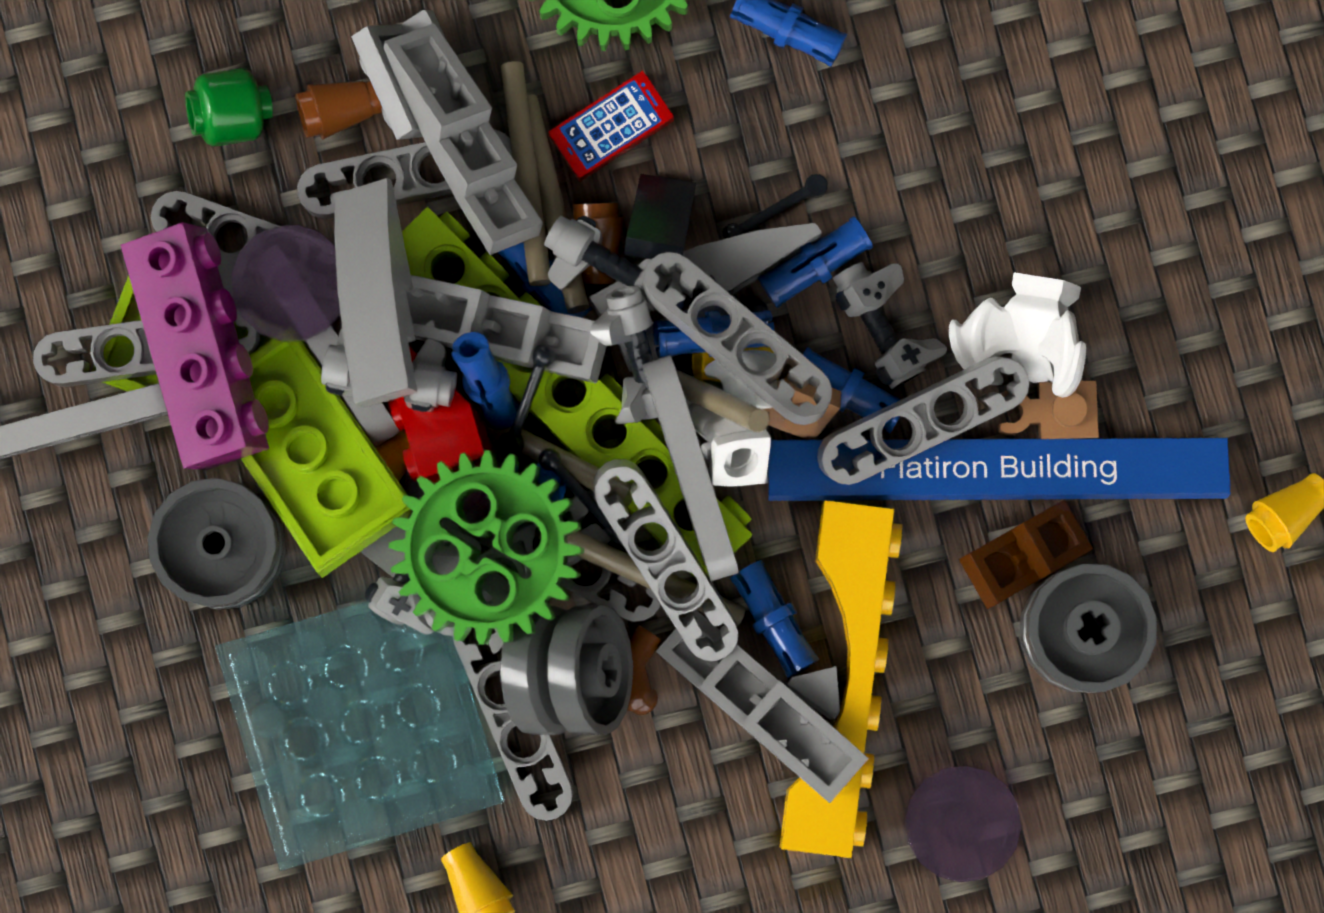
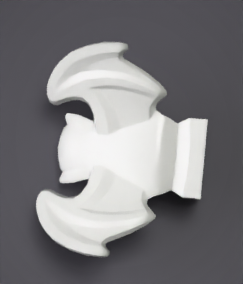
M1014 272L1012 286L1016 295L1010 299L1005 307H1001L995 299L988 298L969 315L963 324H960L957 320H951L949 324L951 349L957 362L963 369L969 368L988 358L1012 353L1011 359L1023 366L1030 382L1039 383L1049 380L1053 382V393L1062 398L1070 396L1077 389L1083 375L1086 344L1083 341H1079L1076 318L1068 310V307L1079 299L1081 287L1065 280ZM996 369L992 372L995 381L990 385L997 386L1003 383L1000 371Z
M747 350L742 352L744 363L753 371L762 372L769 370L776 362L775 354L769 351ZM717 360L712 361L706 366L704 370L706 376L710 379H719L723 385V391L761 409L772 408ZM777 380L770 384L774 389H777ZM692 402L689 413L695 431L707 441L701 445V451L704 459L709 463L708 473L712 485L744 486L768 483L767 468L771 436L767 430L759 433L753 432Z

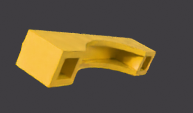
M827 500L822 504L815 562L833 592L842 616L847 645L846 684L840 712L833 728L869 759L831 803L826 801L800 777L787 788L779 846L784 850L852 858L853 846L863 847L867 812L857 811L860 788L870 789L874 769V754L864 753L867 730H878L881 711V696L872 695L874 672H885L888 654V639L879 638L881 615L891 616L895 596V581L886 580L888 557H899L902 539V524L893 523L894 509Z

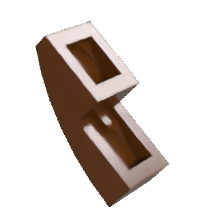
M1064 499L963 556L959 561L984 605L989 609L1093 550Z

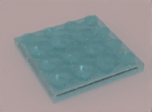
M369 601L215 646L280 871L505 802L469 680L454 645L452 635H443L435 631L431 634H424L406 624L403 626L397 625L373 612L368 607Z

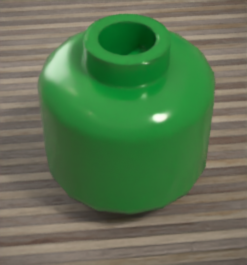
M245 68L200 75L195 80L193 90L186 91L185 93L186 112L193 136L201 135L206 144L212 147L256 140L261 136L263 119L273 117L272 100L268 86L266 84L257 85L254 76Z

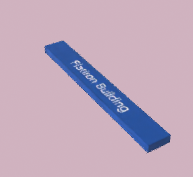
M1228 438L948 439L867 479L850 485L837 483L827 477L820 469L817 455L823 440H771L768 460V501L1227 499L1231 494ZM866 440L867 444L856 449H850L843 443H840L836 446L838 456L831 460L832 467L841 466L847 472H850L854 469L852 459L855 456L869 451L873 453L875 461L881 458L882 455L873 446L871 440ZM910 440L883 441L889 448L898 449L904 447Z

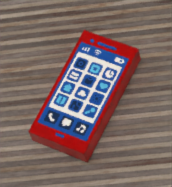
M642 70L548 131V135L578 181L581 182L672 123L674 116Z

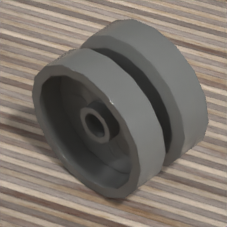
M220 478L191 481L170 493L154 513L147 537L150 563L162 585L181 600L217 610L244 607L265 595L280 576L286 555L284 527L273 507L245 486ZM218 533H221L225 539L224 549L218 554L208 551L207 546L210 538L218 540Z
M1081 564L1049 576L1030 593L1020 616V642L1028 664L1045 682L1067 692H1105L1127 684L1147 665L1156 645L1157 617L1148 594L1131 575L1109 565ZM1082 619H1088L1093 623L1095 633L1092 638L1081 640L1078 636L1077 631L1084 625Z
M576 605L568 610L551 606L556 616L553 620H548L538 613L532 615L536 630L533 634H527L518 624H514L513 642L504 643L502 647L500 676L505 705L511 720L520 731L532 735H560L565 731L578 735H607L617 729L627 713L631 697L633 659L631 643L624 622L616 611L604 605Z

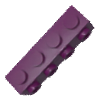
M182 222L120 245L183 469L209 470L269 449L265 434L269 430L268 417L264 407L254 396L249 378L253 374V365L248 351L238 340L234 321L237 319V309L231 294L222 284L218 266L221 264V253L215 238L208 233L207 228Z

